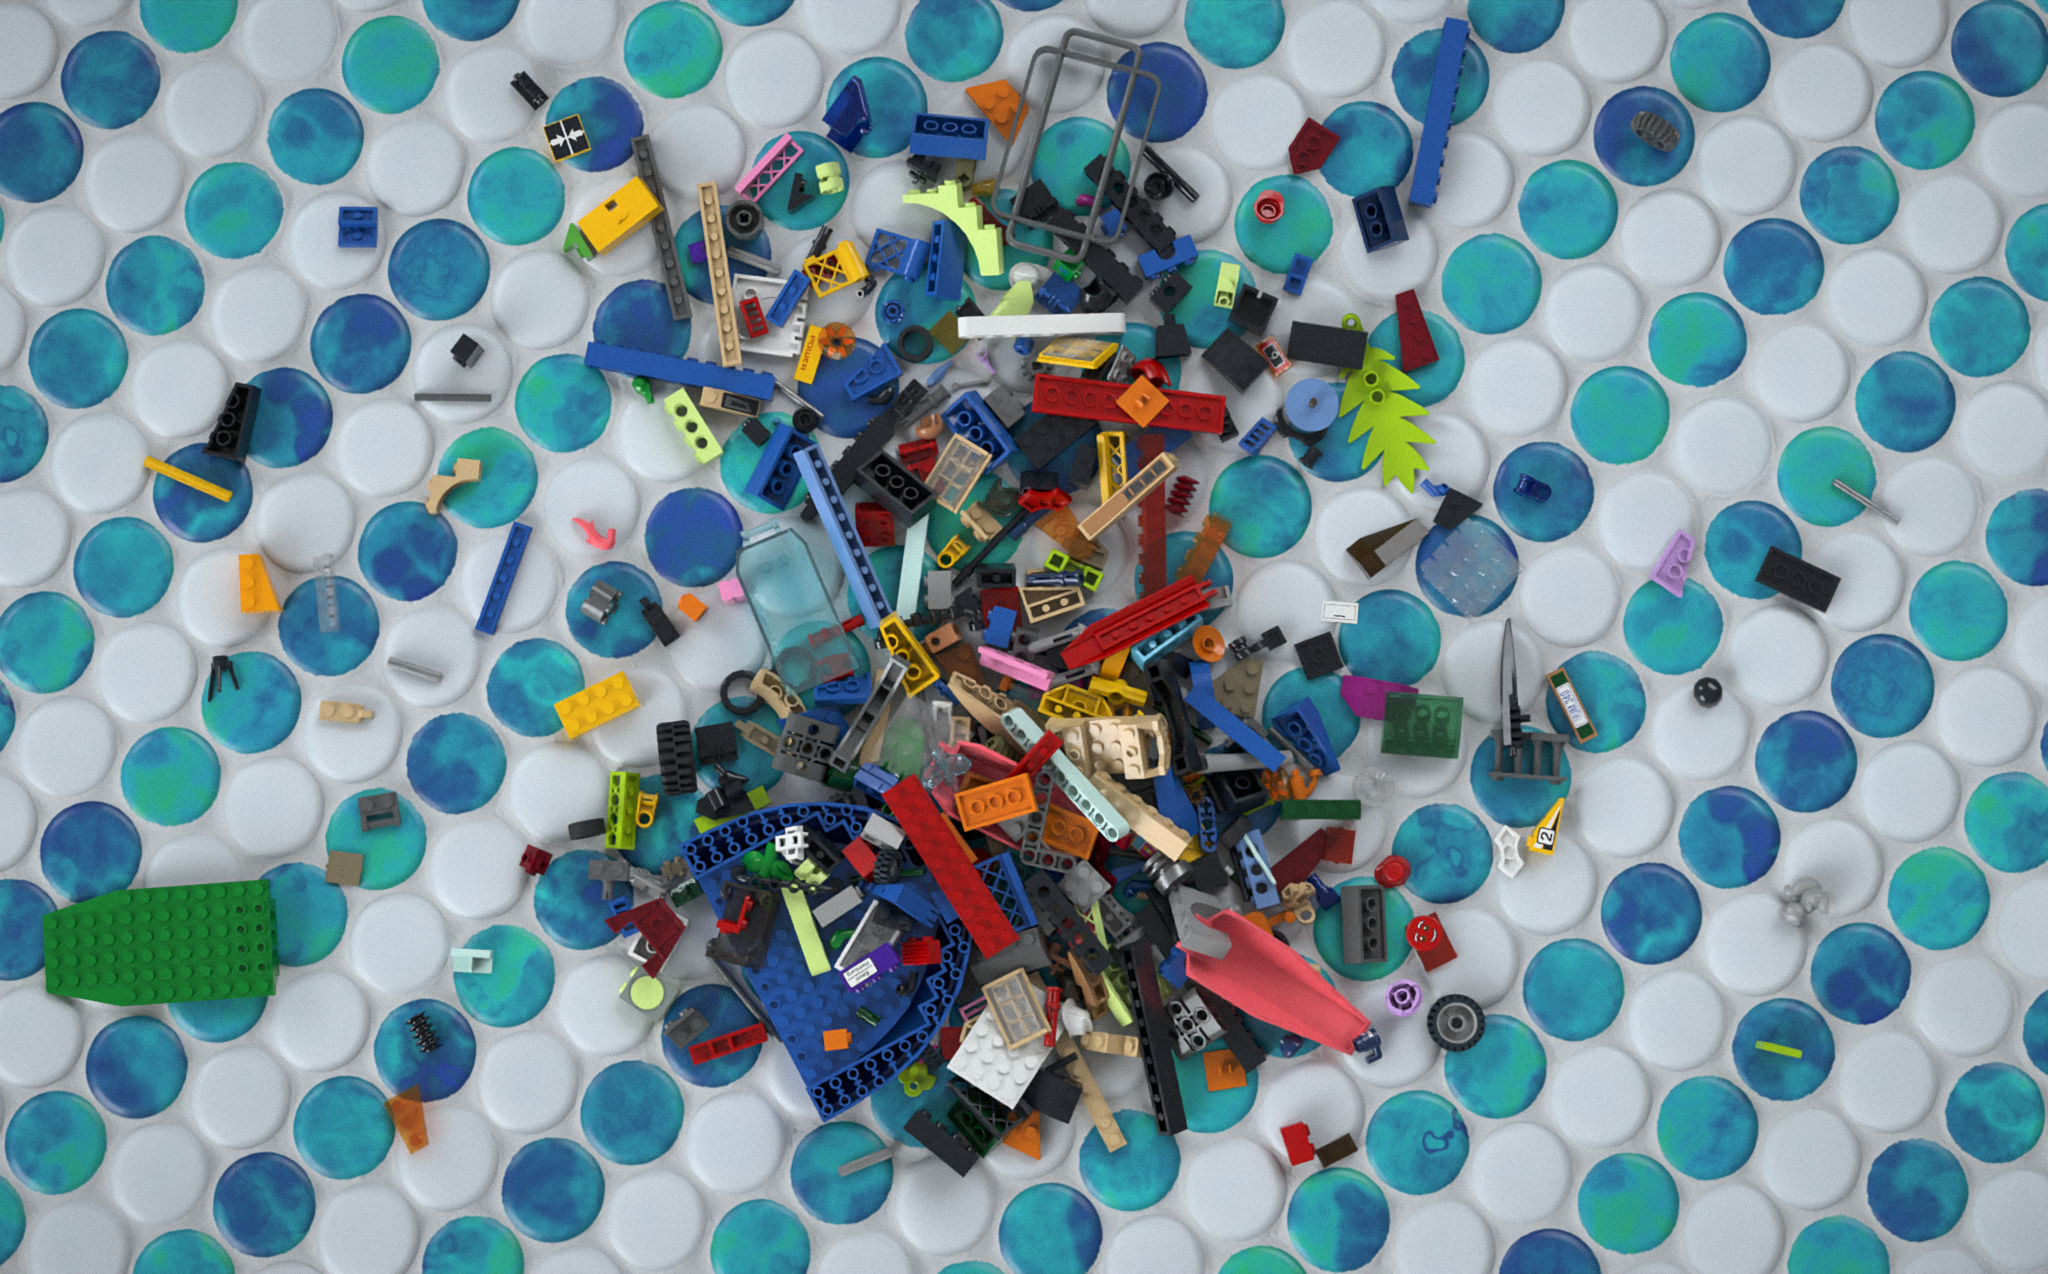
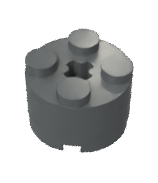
M735 201L726 211L725 221L727 228L736 239L749 242L762 233L765 219L761 208L754 201ZM742 218H744V219H747V218H748L749 221H748L747 223H746V222L742 223V220H741V219H742Z
M598 580L590 589L588 599L585 598L581 607V613L605 626L610 619V614L614 615L619 608L617 602L622 598L623 592L604 581Z

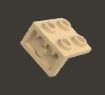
M977 500L965 512L963 510L960 511V522L967 529L971 527L974 531L973 536L980 543L984 541L987 544L1003 529Z

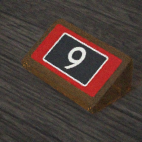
M1272 334L1255 346L1260 355L1270 363L1269 369L1275 378L1292 368L1291 362Z

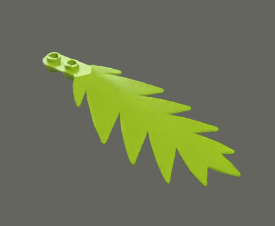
M1348 313L1343 316L1341 320L1342 328L1364 331L1361 321L1356 314ZM1349 319L1354 320V324L1352 326H1349L1347 324V321ZM1367 341L1362 370L1344 367L1341 369L1340 379L1351 370L1352 372L1341 399L1338 416H1344L1363 402L1348 439V443H1351L1373 427L1364 452L1362 470L1384 450L1382 464L1384 486H1387L1396 475L1410 493H1413L1414 468L1429 471V467L1420 454L1407 442L1435 444L1436 441L1426 432L1401 417L1429 415L1430 413L1419 404L1392 392L1420 389V386L1406 374L1381 361L1394 360L1395 356L1385 350L1370 347Z

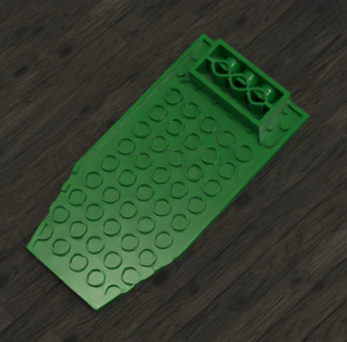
M270 879L116 890L43 915L46 993L117 1006L276 995L275 976H280L276 899H271Z

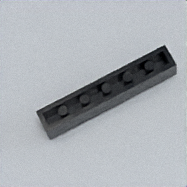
M1063 207L1046 223L1085 234L1087 227L1083 222L1079 223L1074 219L1076 216L1070 209L1065 210ZM1053 233L1076 255L1079 254L1082 240ZM1090 243L1088 252L1082 261L1128 305L1143 290V281L1137 275L1133 276L1129 272V267L1124 262L1119 263L1111 249L1108 248L1106 250L1101 245Z

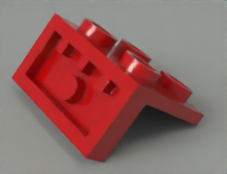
M877 502L855 503L856 530L864 547L894 546V516Z

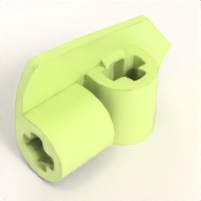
M1017 281L1004 294L1001 302L989 316L1028 315L1034 303L1031 282Z

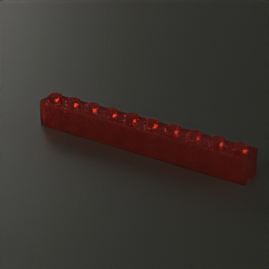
M1140 434V438L1136 439V448L1140 450V457H1137V469L1143 470L1162 452H1165L1164 434ZM1165 481L1137 504L1138 507H1141V515H1138V527H1141V534H1138V546H1141L1142 553L1138 554V564L1142 565V573L1138 575L1139 584H1142L1139 600L1167 587Z

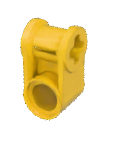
M958 534L949 541L938 555L937 564L942 570H950L971 548L970 545H966L959 538ZM948 556L951 559V563L943 565L940 561L941 558Z
M640 790L636 822L641 828L648 829L654 825L656 810L659 804V793L654 795ZM645 814L649 815V823L641 824L640 818Z

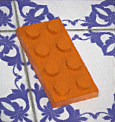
M1028 773L954 794L964 832L1039 811Z
M1037 798L1039 802H1045L1044 800ZM1050 803L1042 840L1050 846L1089 860L1099 830L1087 817ZM1028 833L1030 838L1037 840L1031 833Z

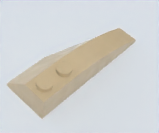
M956 671L952 673L948 687L957 699L986 729L995 736H1001L1021 755L1025 756L1027 752L1002 726L1001 716L1015 708H1021L1044 733L1046 732L1045 724L1048 720L1017 699L1012 701L1006 698L1004 693L1000 692L997 694L991 691V687L986 685L980 686L976 684L975 680Z

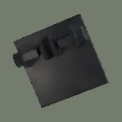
M1039 179L1026 188L1019 215L1022 218L1043 223L1055 215L1061 207L1057 199L1051 195L1042 180ZM1016 195L1009 200L1013 206ZM1028 226L1030 231L1034 229V227Z
M732 721L694 728L701 766L739 759Z

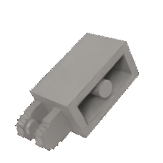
M928 571V576H924V587H928V595H924V606H928L929 611L940 609L944 613L948 611V607L952 606L951 571ZM946 620L941 621L942 625H946Z

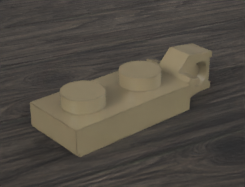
M739 719L734 726L742 730L740 735L744 739L770 755H775L778 746V736L750 720L747 724Z

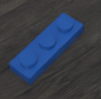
M794 269L765 318L778 327L783 328L812 279Z

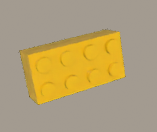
M624 671L553 704L571 740H575L642 707Z

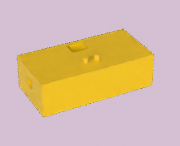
M636 176L577 223L596 250L605 256L661 213L664 208L646 183Z

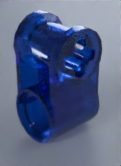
M1520 473V480L1517 487L1513 489V492L1538 503H1545L1552 493L1550 486L1529 475ZM1537 490H1546L1547 497H1539Z

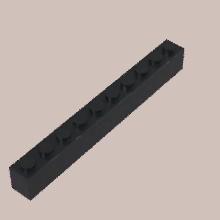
M1150 903L1134 916L1146 930L1147 935L1151 937L1163 957L1167 959L1171 948L1178 941L1174 942L1154 906ZM1185 957V959H1184V967H1185V969H1186V957ZM1188 977L1183 984L1185 988L1189 990L1195 985L1201 986L1226 1021L1229 1031L1222 1035L1221 1038L1246 1073L1251 1072L1266 1061L1264 1056L1267 1053L1261 1045L1256 1046L1253 1042L1255 1039L1254 1035L1249 1029L1245 1030L1241 1024L1244 1021L1239 1014L1234 1015L1230 1010L1233 1007L1231 1003Z
M1134 941L1119 948L1158 1135L1172 1136L1188 1129L1183 1100L1180 1093L1150 942Z

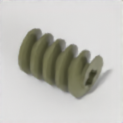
M998 735L989 738L983 745L1017 763L1023 758L1007 741Z

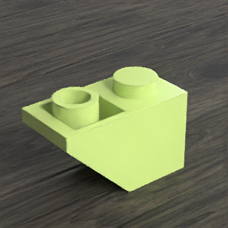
M1221 262L1214 306L1233 308L1240 265Z

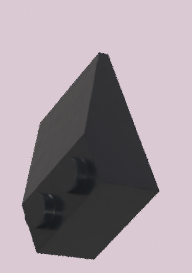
M1228 328L1201 355L1242 395L1270 365L1256 350Z
M1240 747V748H1237V749H1235V750H1232V751H1229V752H1226V753H1223V754L1244 753V752H1243V750H1242L1241 747ZM1255 769L1212 773L1220 799L1230 816L1264 805L1268 790Z
M1040 1067L1023 1093L1022 1098L1033 1109L1053 1119L1069 1124L1082 1093L1083 1085L1078 1081Z

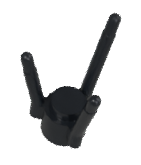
M226 655L212 657L213 663H211L208 702H211L215 672L217 673V692H221V673L227 672V668L229 669L235 689L239 690L232 661H228V656Z

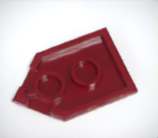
M1308 117L1288 148L1293 174L1320 169L1341 137Z

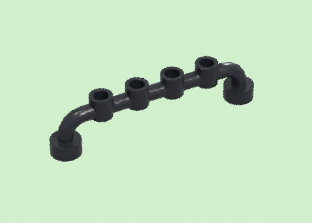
M959 605L948 607V612L941 613L940 609L930 610L928 616H922L920 612L910 614V619L903 620L907 627H918L927 623H939L943 620H955L968 616L972 620L968 623L970 631H980L985 628L984 621L979 620L978 615L973 610L959 609ZM880 628L877 632V639L874 640L875 649L887 648Z
M743 865L734 866L730 874L731 878L736 882L749 883L753 888L766 885L773 891L781 887L788 888L791 893L804 890L808 891L810 895L816 896L818 893L836 895L843 889V881L837 877L831 878L828 885H820L817 881L803 883L798 879H792L791 881L781 880L778 876L772 878H765L760 874L750 876L747 875V870ZM753 879H757L759 882L755 883ZM776 881L778 885H773L772 882ZM792 884H796L798 887L793 888ZM814 886L817 888V890L814 891L811 889V887Z

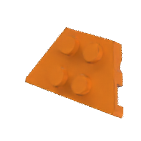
M1005 79L966 88L965 92L1008 142L1020 96ZM1025 102L1012 146L1029 111V107Z
M1034 1109L1030 1118L1018 1125L1003 1143L1040 1160V1112ZM1008 1113V1120L1017 1121L1019 1119L1014 1113Z

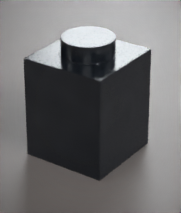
M756 417L753 419L749 418L742 425L744 428L741 431L758 449L772 437V434Z

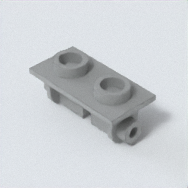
M639 867L634 870L629 880L632 883L631 885L642 891L648 886L647 894L656 899L661 897L664 899L667 890L671 887L664 879L657 878L651 875L648 870Z

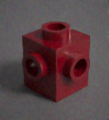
M528 844L521 857L519 866L526 868L525 872L535 876L538 873L544 876L553 854Z

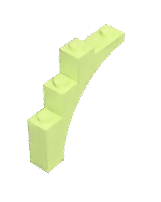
M946 180L938 188L927 189V192H920V189H911L909 193L903 195V203H918L932 207L944 213L963 230L974 247L979 261L981 276L1005 273L1002 227H995V224H987L983 228L982 205H975V202L963 204L962 183H956L955 180Z

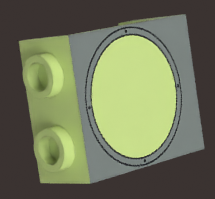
M642 965L639 967L635 966L630 973L632 977L628 983L624 982L621 986L619 998L656 1023H659L681 990L658 976L652 979Z

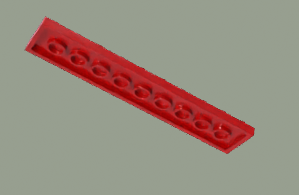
M1035 374L1031 412L1139 425L1116 403L1131 386L1130 384ZM1157 388L1169 402L1146 426L1222 435L1226 396Z
M915 773L882 793L881 795L986 960L1020 939Z

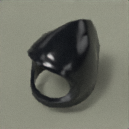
M1096 276L1089 285L1080 288L1079 291L1080 305L1085 314L1102 313L1118 300V296H1112L1108 287L1099 276Z

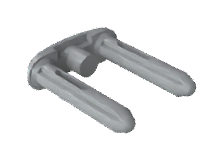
M1078 623V626L1032 642L1027 649L1030 653H1038L1075 640L1087 627L1084 624ZM1071 634L1069 638L1053 642V639ZM1100 660L1055 675L1050 689L1092 674L1097 676L1101 669ZM1081 670L1084 671L1082 674L1076 675L1074 677L1068 679L1065 678L1067 675L1073 674L1075 672Z

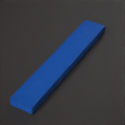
M514 521L476 624V630L494 636L533 530L532 527Z
M1197 685L1184 698L1185 702L1272 772L1275 773L1286 759L1282 753Z

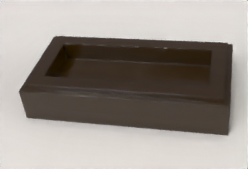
M1347 1133L1316 1149V1155L1323 1168H1326L1358 1151L1351 1135Z

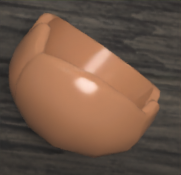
M932 414L920 420V427L915 425L916 434L921 439H934L943 431V422L940 414Z

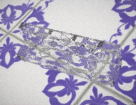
M324 553L323 556L313 557L320 633L341 631L334 557L330 553Z

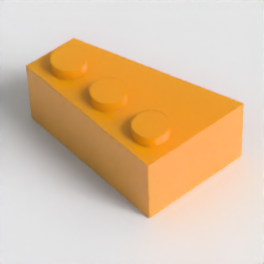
M259 554L239 555L241 612L244 614L284 612L263 556Z

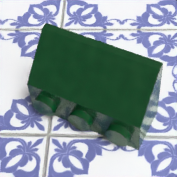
M974 1086L969 1090L978 1092V1087ZM968 1095V1100L971 1103L978 1104V1096ZM981 1097V1104L991 1106L990 1098ZM959 1099L947 1113L950 1120L982 1158L988 1156L1012 1133L1011 1131L998 1141ZM981 1109V1114L984 1117L991 1118V1110ZM995 1111V1118L1004 1120V1115L1000 1111ZM995 1123V1128L1000 1134L1004 1131V1124Z

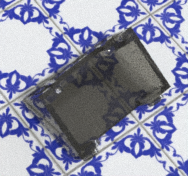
M724 880L720 888L722 899L727 900L723 914L724 919L738 923L746 895L751 894L752 899L755 901L752 911L747 912L746 918L749 919L746 930H742L739 934L732 932L730 935L719 932L718 938H712L707 942L705 956L743 967L761 969L767 958L780 906V894Z

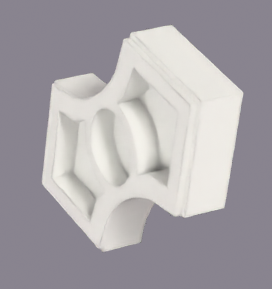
M1504 825L1493 839L1501 853L1497 868L1513 879L1525 864L1517 851V844L1521 836L1507 825Z

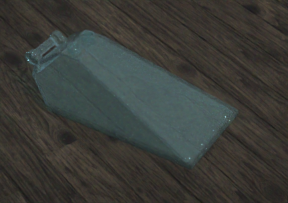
M776 517L770 519V522L751 530L740 532L746 546L736 550V575L788 697H791L860 667L807 542L792 527L781 531ZM770 529H775L776 534L751 544L749 538Z

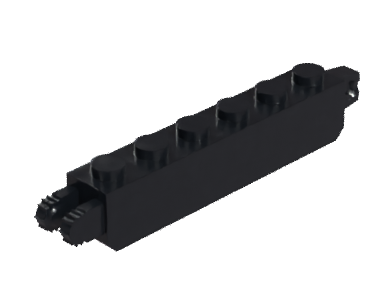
M890 407L881 416L878 414L876 418L873 416L866 424L868 426L864 432L860 431L854 438L856 442L851 447L848 445L842 452L843 457L839 461L835 460L830 466L831 473L842 496L854 483L856 469L883 449L894 436L893 426L900 416L894 408ZM810 492L805 496V504L807 506L800 514L803 522H809L817 514L819 515Z

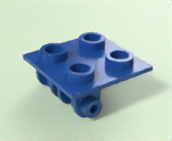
M1054 272L1038 290L1034 299L1052 314H1070L1080 301V287L1072 280L1067 283Z

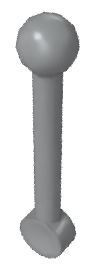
M985 377L982 380L961 384L955 382L952 384V389L958 390L960 387L981 383L989 384L991 378Z

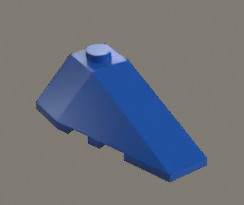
M1158 764L1151 765V768H1156ZM1170 764V769L1166 775L1152 777L1156 808L1159 814L1171 819L1174 825L1186 830L1189 836L1192 837L1199 833L1197 814Z

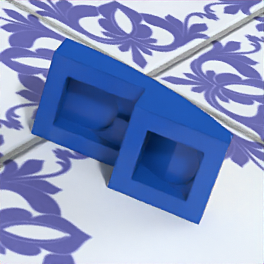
M1295 253L1283 290L1301 296L1314 260L1313 258Z

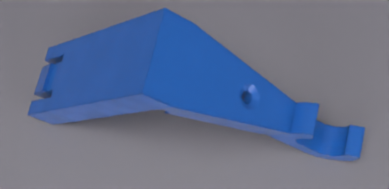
M862 880L857 885L861 891L877 895L895 904L928 928H933L934 925L932 923H935L938 918L936 914L939 915L941 912L905 885H875L872 882L868 885Z

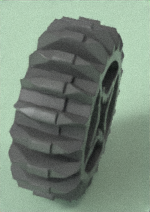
M1639 111L1633 117L1630 124L1631 130L1637 137L1653 148L1670 152L1679 143L1680 133L1669 121L1648 111Z

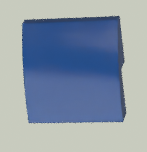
M339 207L338 246L347 248H377L378 207Z

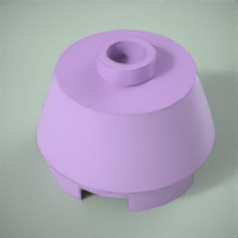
M1401 979L1390 984L1385 993V1003L1388 1010L1399 1017L1415 1014L1420 1009L1423 1001V993L1420 986L1408 979Z

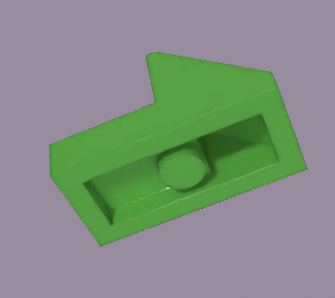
M571 223L563 251L567 253L579 246L576 249L582 259L585 257L589 262L594 259V256L574 223Z

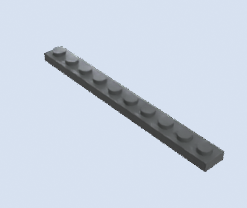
M646 134L630 138L639 177L646 183L664 208L661 213L650 220L674 322L693 318L650 136Z

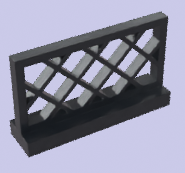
M956 1075L946 1083V1086L998 1141L1022 1122H1026L1034 1111L1022 1097L1014 1109L1009 1108L1005 1104L1004 1107L995 1106L994 1097L981 1092L979 1088L978 1092L968 1090V1083L970 1082L959 1075ZM956 1081L965 1082V1090L958 1089L954 1083ZM968 1095L978 1096V1104L971 1103L968 1100ZM981 1097L991 1098V1106L981 1104ZM981 1109L991 1110V1118L984 1117L981 1114ZM995 1111L1004 1112V1120L996 1119ZM1008 1113H1014L1019 1119L1017 1121L1008 1120ZM995 1123L1004 1124V1131L1001 1134L996 1130Z

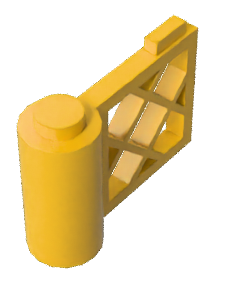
M848 240L840 242L837 249L815 258L813 255L804 259V264H802L807 277L812 279L811 285L819 299L851 284L861 282L870 276L853 241L849 242ZM835 256L838 262L836 268L825 265L827 258ZM812 265L822 267L819 276L812 274L808 267ZM824 268L834 271L832 280L821 277ZM836 272L843 274L847 281L842 284L835 282ZM820 280L830 283L829 289L822 293L818 287Z

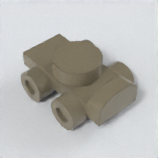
M681 856L673 858V863H670V860L662 862L663 867H660L663 877H668L670 881L676 878L675 874L679 873L680 876L687 874L686 870L690 868L685 858L681 859Z

